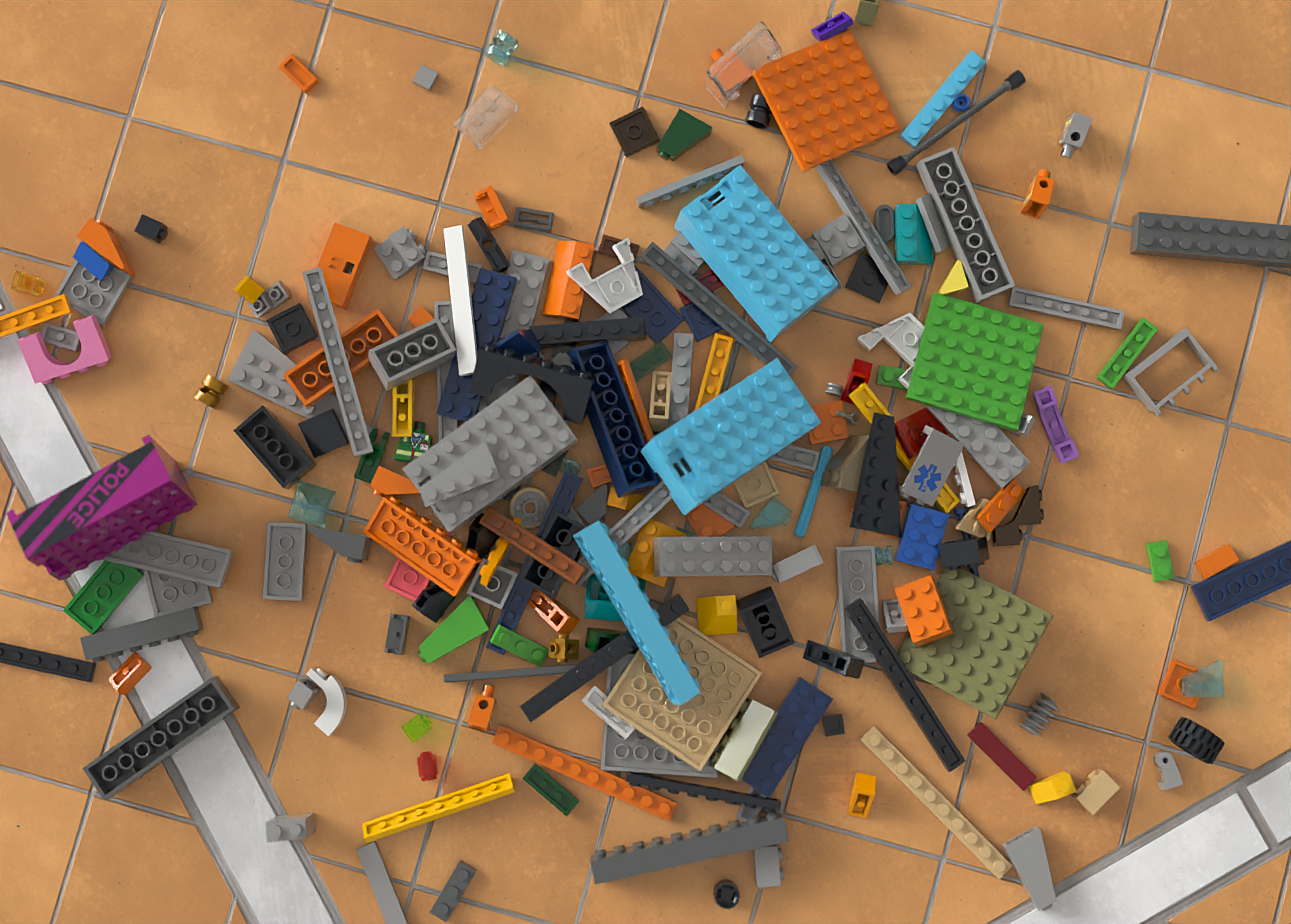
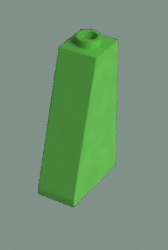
M473 596L467 597L419 646L420 651L418 654L423 662L426 661L427 664H430L490 630Z

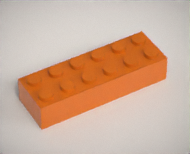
M379 309L341 334L352 378L372 365L368 359L370 349L398 337ZM323 347L283 374L284 379L307 410L335 391Z

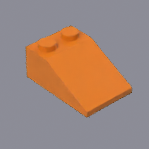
M90 217L76 236L120 269L134 276L135 272L118 237L112 233L114 229L99 218L95 221Z

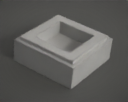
M421 65L413 79V83L430 91L439 74Z

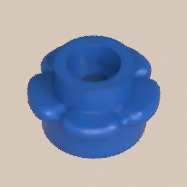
M959 94L952 102V105H954L955 111L965 112L969 109L971 102L967 95Z

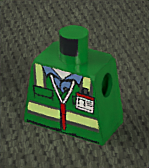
M414 421L412 437L400 438L393 460L411 463L432 447V436L424 434L426 423Z

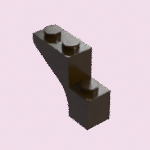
M1038 485L1028 487L1025 490L1026 493L1023 495L1015 515L1009 523L1004 526L995 527L992 530L993 547L1020 545L1022 530L1019 529V526L1042 524L1041 520L1044 519L1043 509H1040L1042 491Z

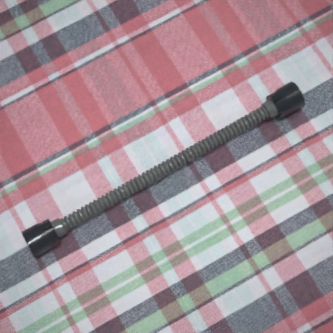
M1019 70L1013 72L1004 80L1002 86L954 119L950 124L944 126V128L940 129L909 153L893 158L886 163L889 171L896 176L908 166L907 163L910 162V159L916 157L920 152L930 147L941 137L945 136V134L1001 96V94L1009 90L1012 91L1026 82L1024 75Z

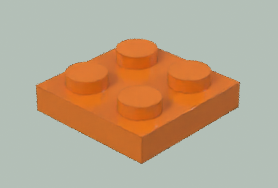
M842 400L810 406L821 421L817 427L808 433L810 445L849 438L845 418L836 415V411L844 413Z

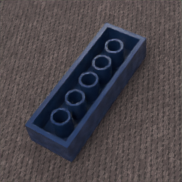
M798 677L776 710L778 714L741 780L770 798L833 698L803 678Z

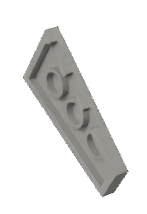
M484 441L418 489L425 507H429L501 477L488 444Z

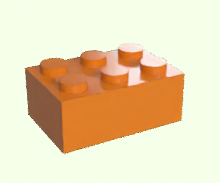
M931 575L894 588L910 636L917 647L954 634L936 580Z

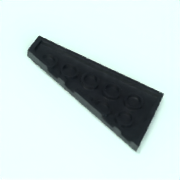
M874 412L850 527L901 537L895 419L893 416Z

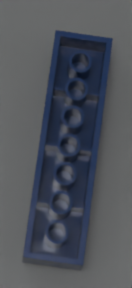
M608 341L573 348L568 356L572 359L571 364L575 370H586L591 372V375L596 376L587 415L618 499L653 489L660 483L657 472L653 471L640 452L646 446V442Z

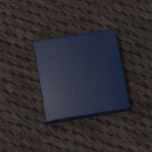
M693 302L680 308L697 342L723 329Z

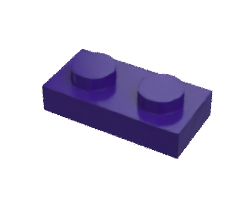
M841 12L811 31L818 41H823L839 32L847 30L848 27L853 25V21L845 12Z

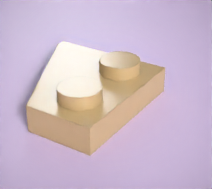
M980 498L976 505L955 526V529L975 537L986 536L987 541H989L992 532H987L976 517L990 500Z

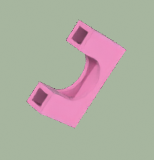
M96 314L73 322L81 342V354L73 362H61L52 357L41 332L17 340L35 384L39 382L42 385L53 381V378L60 376V379L71 376V372L77 370L79 373L89 370V366L95 364L97 367L108 364V360L112 358Z

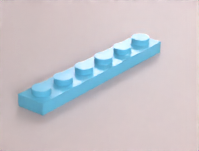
M971 50L902 132L900 138L912 148H915L986 61Z

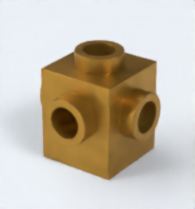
M557 635V638H549L548 658H556V662L565 663L568 662V659H579V640L569 639V635Z

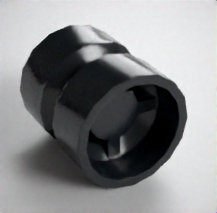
M753 95L750 102L751 110H748L745 122L756 128L768 129L771 120L769 114H772V111L763 95Z
M722 879L715 884L713 895L716 904L723 909L735 907L740 899L737 885L729 879Z

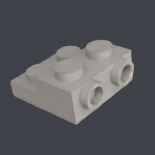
M405 226L389 235L387 240L374 248L395 281L425 261L424 255L427 253L421 244L417 245L414 239L416 236L410 228L407 230Z
M681 231L670 241V244L664 250L692 276L705 263V260Z

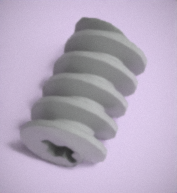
M1041 693L1043 699H1036L1039 706L1035 704L1031 706L1034 712L1027 711L1030 718L1023 717L1022 720L1025 724L1018 723L1027 732L1036 736H1041L1038 729L1046 730L1043 723H1051L1047 718L1048 716L1055 718L1052 711H1060L1057 704L1043 693Z

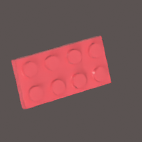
M449 532L447 533V535L450 536V537H451L452 534H453V533H449ZM397 558L384 587L415 601L420 593L428 587L430 579L400 558Z

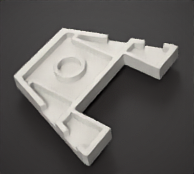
M629 238L622 240L612 247L622 264L595 279L590 277L583 263L566 271L570 278L609 313L616 311L643 295L638 272L635 270L633 262L634 256L629 246Z
M911 313L857 338V341L868 352L882 339L911 366L898 379L908 389L924 325Z

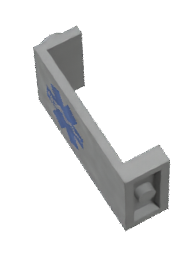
M925 425L922 432L927 434L928 437L903 485L898 486L900 495L908 499L912 496L915 498L914 502L925 506V504L933 506L965 444Z

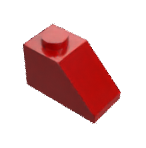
M854 358L841 396L842 401L855 405L849 395L862 383L868 384L873 366L872 363Z

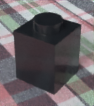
M142 214L134 232L160 244L167 236L168 227Z

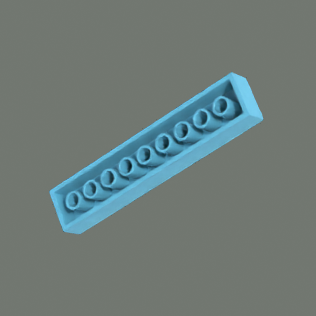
M600 521L592 523L572 536L672 704L682 705L701 693L698 689L700 685L697 679L689 674L688 670L690 668L687 662L679 657L678 653L680 651L677 645L669 640L668 636L670 634L668 630L659 623L658 613L654 608H650L648 596L644 591L641 592L637 586L639 585L638 579L634 574L631 575L627 569L629 568L628 562L624 557L621 558L617 552L619 548L614 540L611 541L607 535L609 531L604 523L601 524Z

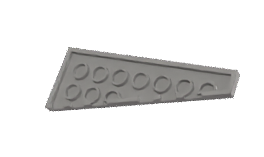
M252 330L228 380L307 419L334 408L347 438H349L338 399L329 394L307 410L283 377V374L296 366V364L257 331ZM365 422L370 438L373 428Z

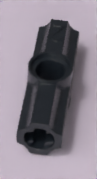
M479 217L472 220L467 226L494 271L502 273L507 270L511 265L483 218ZM491 241L494 243L493 248H484L486 242Z

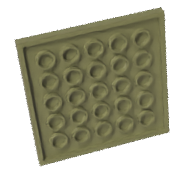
M945 567L937 581V586L954 634L917 647L913 643L910 633H908L897 655L910 673L988 716L997 719L1053 615L962 568L949 570V567Z

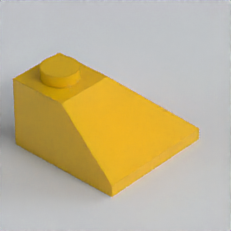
M735 595L696 598L698 631L706 636L737 634Z

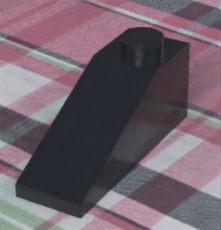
M808 640L803 659L842 676L860 679L865 660L812 640Z

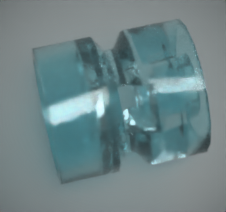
M497 30L492 38L493 44H489L485 55L493 62L506 66L511 57L510 52H514L518 41L512 35L502 30Z

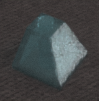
M299 481L288 517L325 528L336 491Z

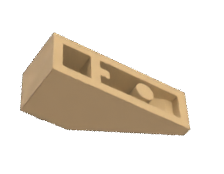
M653 371L649 424L652 431L663 432L668 429L672 372Z

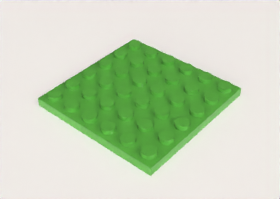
M933 292L905 399L1017 432L1044 324Z

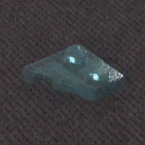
M1218 659L1208 666L1183 676V697H1224L1223 660Z

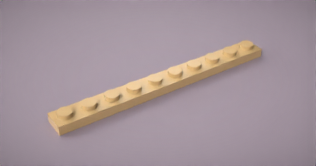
M874 726L860 738L878 759L997 879H1000L1012 867L1000 852Z

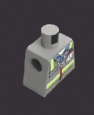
M1077 112L1068 116L1059 141V145L1063 146L1060 156L1071 159L1074 150L1082 147L1093 118Z

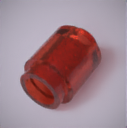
M432 751L421 752L420 756L417 757L418 774L421 777V781L437 779L436 755L432 754Z

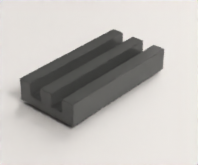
M516 207L513 226L551 233L554 213ZM525 213L549 217V220L519 216V214ZM518 220L547 224L548 227L521 223Z

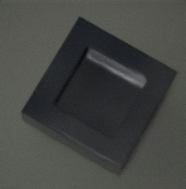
M842 714L822 717L826 737L845 734Z

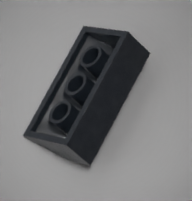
M556 511L541 540L575 561L581 549L572 535L586 528V526ZM531 557L519 580L552 598H556L565 578Z

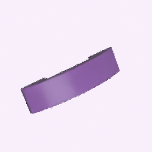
M1050 385L1032 392L1041 423L1060 463L1062 464L1079 457L1074 441L1070 439L1057 407L1058 401L1052 386Z

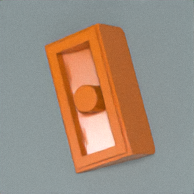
M134 652L108 680L117 692L127 695L152 667L143 657Z

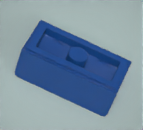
M84 241L79 244L73 255L80 264L101 282L114 269L109 262Z

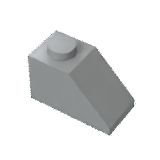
M300 679L296 682L287 698L291 700L290 704L293 707L303 710L310 705L321 690L308 679Z

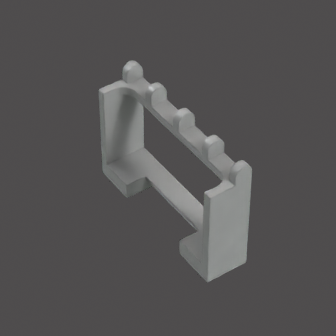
M1187 328L1166 341L1162 347L1144 361L1130 369L1122 378L1146 409L1160 417L1162 412L1159 410V407L1166 402L1173 407L1176 404L1172 399L1173 396L1181 390L1188 395L1191 391L1187 385L1196 378L1200 383L1205 382L1206 380L1202 374L1209 368L1216 373L1219 371V368ZM1183 340L1204 367L1155 405L1135 380V377Z

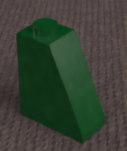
M679 109L658 144L657 153L664 160L668 161L670 159L674 161L710 136L712 127Z

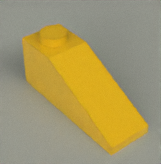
M413 379L393 388L392 437H412L415 405V381Z

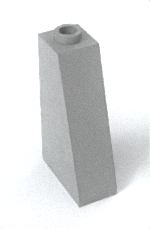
M1034 826L1001 845L1033 905L1039 911L1041 909L1045 911L1053 906L1052 903L1056 902L1042 833L1038 827Z

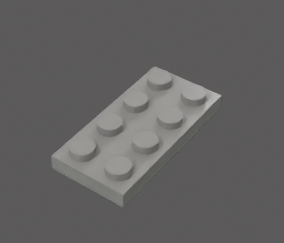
M267 522L263 599L303 601L307 524Z

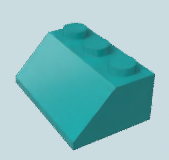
M897 204L894 208L895 261L898 265H933V244L918 205Z
M591 575L587 583L584 618L623 621L597 576ZM638 579L639 585L637 586L641 592H645L646 580Z

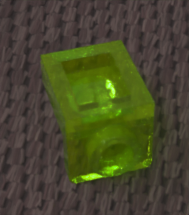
M419 713L401 728L413 743L432 729L430 726L432 722L426 714L422 715Z

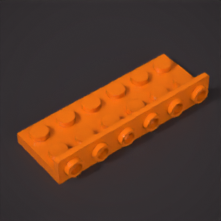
M394 495L383 497L363 533L452 596H458L476 564L482 561L478 556L479 554L473 549L464 547L463 542L459 539L448 536V532L443 528L432 525V521L427 517L419 516L414 508L402 504L400 498Z

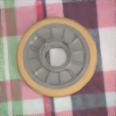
M522 488L510 500V516L512 520H514L515 516L522 519L520 526L523 528H537L541 526L550 506V500L538 488ZM533 503L535 505L534 512L527 513L525 505Z

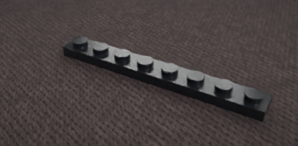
M627 772L626 781L629 782V785L641 787V784L648 785V789L660 791V788L668 789L667 792L672 794H679V791L686 792L689 797L698 798V795L706 796V799L710 801L724 799L727 804L737 805V802L745 803L744 806L748 808L762 806L765 811L775 812V809H781L782 802L780 799L635 772Z

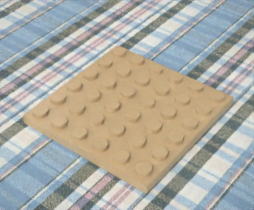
M677 618L666 626L670 634L668 638L671 643L674 642L680 651L678 655L681 660L684 659L690 668L688 672L691 677L697 679L700 685L698 689L701 693L682 705L672 704L642 652L638 649L602 704V707L700 772L762 673L682 619Z

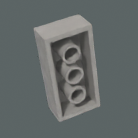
M436 318L370 349L368 359L385 389L390 390L452 360L456 355L457 349L440 320Z

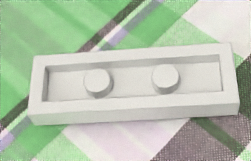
M961 451L953 466L956 472L954 474V481L960 487L959 499L961 504L969 507L976 505Z
M594 685L581 702L624 739H627L635 728L602 707L607 696Z

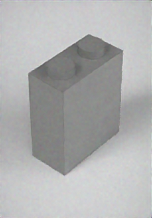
M314 813L275 816L265 822L267 842L307 839L316 832Z

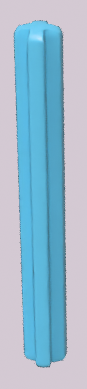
M823 446L794 533L798 537L803 538L805 536L821 488L822 474L829 463L833 451L831 447Z

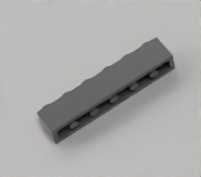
M191 607L81 637L80 640L85 660H93V663L105 660L104 656L111 655L114 658L124 655L123 651L130 650L131 653L140 651L144 645L149 644V647L161 645L160 641L168 639V642L180 640L179 636L184 634L187 637L199 634V630L204 628L199 608Z

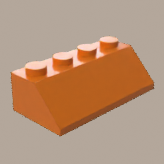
M558 241L542 315L567 319L573 322L580 321L586 291L570 278L566 271L583 263L590 275L595 245L578 241Z

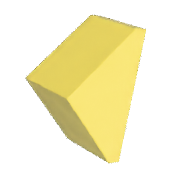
M957 260L952 266L938 292L940 295H951L965 291L968 288L960 260Z

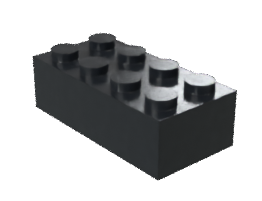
M264 405L233 430L284 489L289 490L317 465L275 415Z

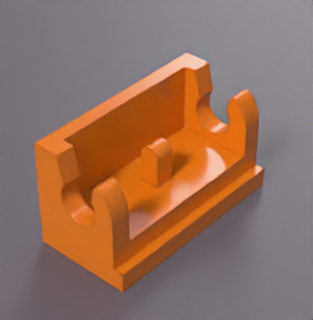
M492 185L475 193L476 196L474 198L490 232L509 223Z

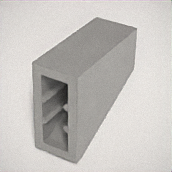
M812 545L773 564V575L771 577L773 581L777 580L778 583H781L823 563V560L816 546Z

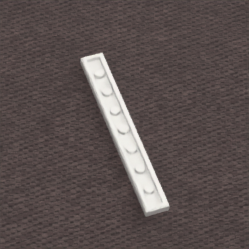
M459 225L444 228L459 375L467 376L472 375L474 372L478 353L464 227Z

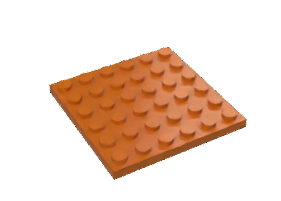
M851 29L752 70V74L802 172L891 135L901 129Z

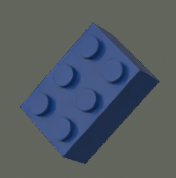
M913 504L908 505L894 561L934 571L939 555V544H942L949 514Z

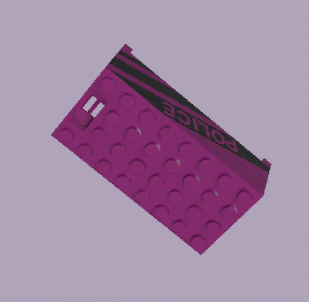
M150 435L142 438L145 445L18 515H16L14 509L6 512V515L26 559L36 566H45L48 574L60 581L69 578L71 574L78 570L86 569L94 561L104 559L107 554L122 549L125 544L140 539L143 534L156 530L161 524L173 521L181 513L191 511L198 504L176 460Z

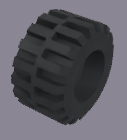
M1180 717L1168 736L1170 741L1176 746L1207 764H1213L1225 745L1217 735L1185 717Z

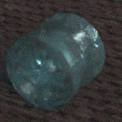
M890 545L885 546V548L875 547L876 566L882 563L892 564L893 557Z

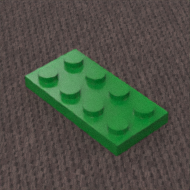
M104 561L63 611L91 635L96 634L142 579L144 574L137 568Z

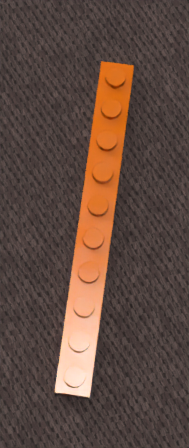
M501 724L492 741L495 745L665 820L670 821L676 808L677 802L643 787L631 786L629 782L621 777L601 770L596 766Z

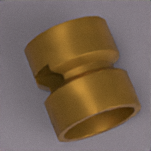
M206 374L202 381L203 387L198 388L193 397L216 409L220 402L219 396L224 395L229 386Z

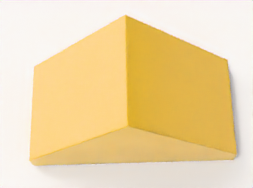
M247 275L234 288L237 293L252 305L265 291Z

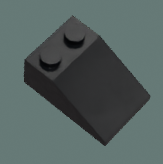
M771 586L736 600L737 607L759 658L795 643Z

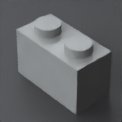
M777 844L753 849L757 888L781 886L780 880H784L783 868H779V860H782L781 848H778Z

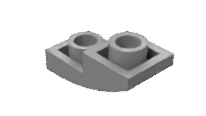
M277 281L263 292L253 305L250 302H247L256 318L259 319L292 296L283 282Z

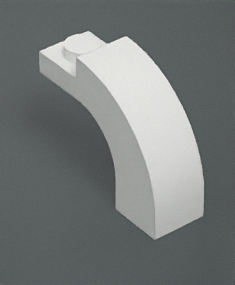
M311 668L306 675L323 689L327 698L325 711L314 724L329 737L338 729L345 717L347 709L346 693L342 683L335 675H331L327 679V674L322 669Z

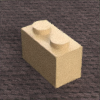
M1101 769L1093 770L1087 776L1088 780L1084 784H1079L1075 788L1076 792L1072 795L1091 815H1094L1120 788Z

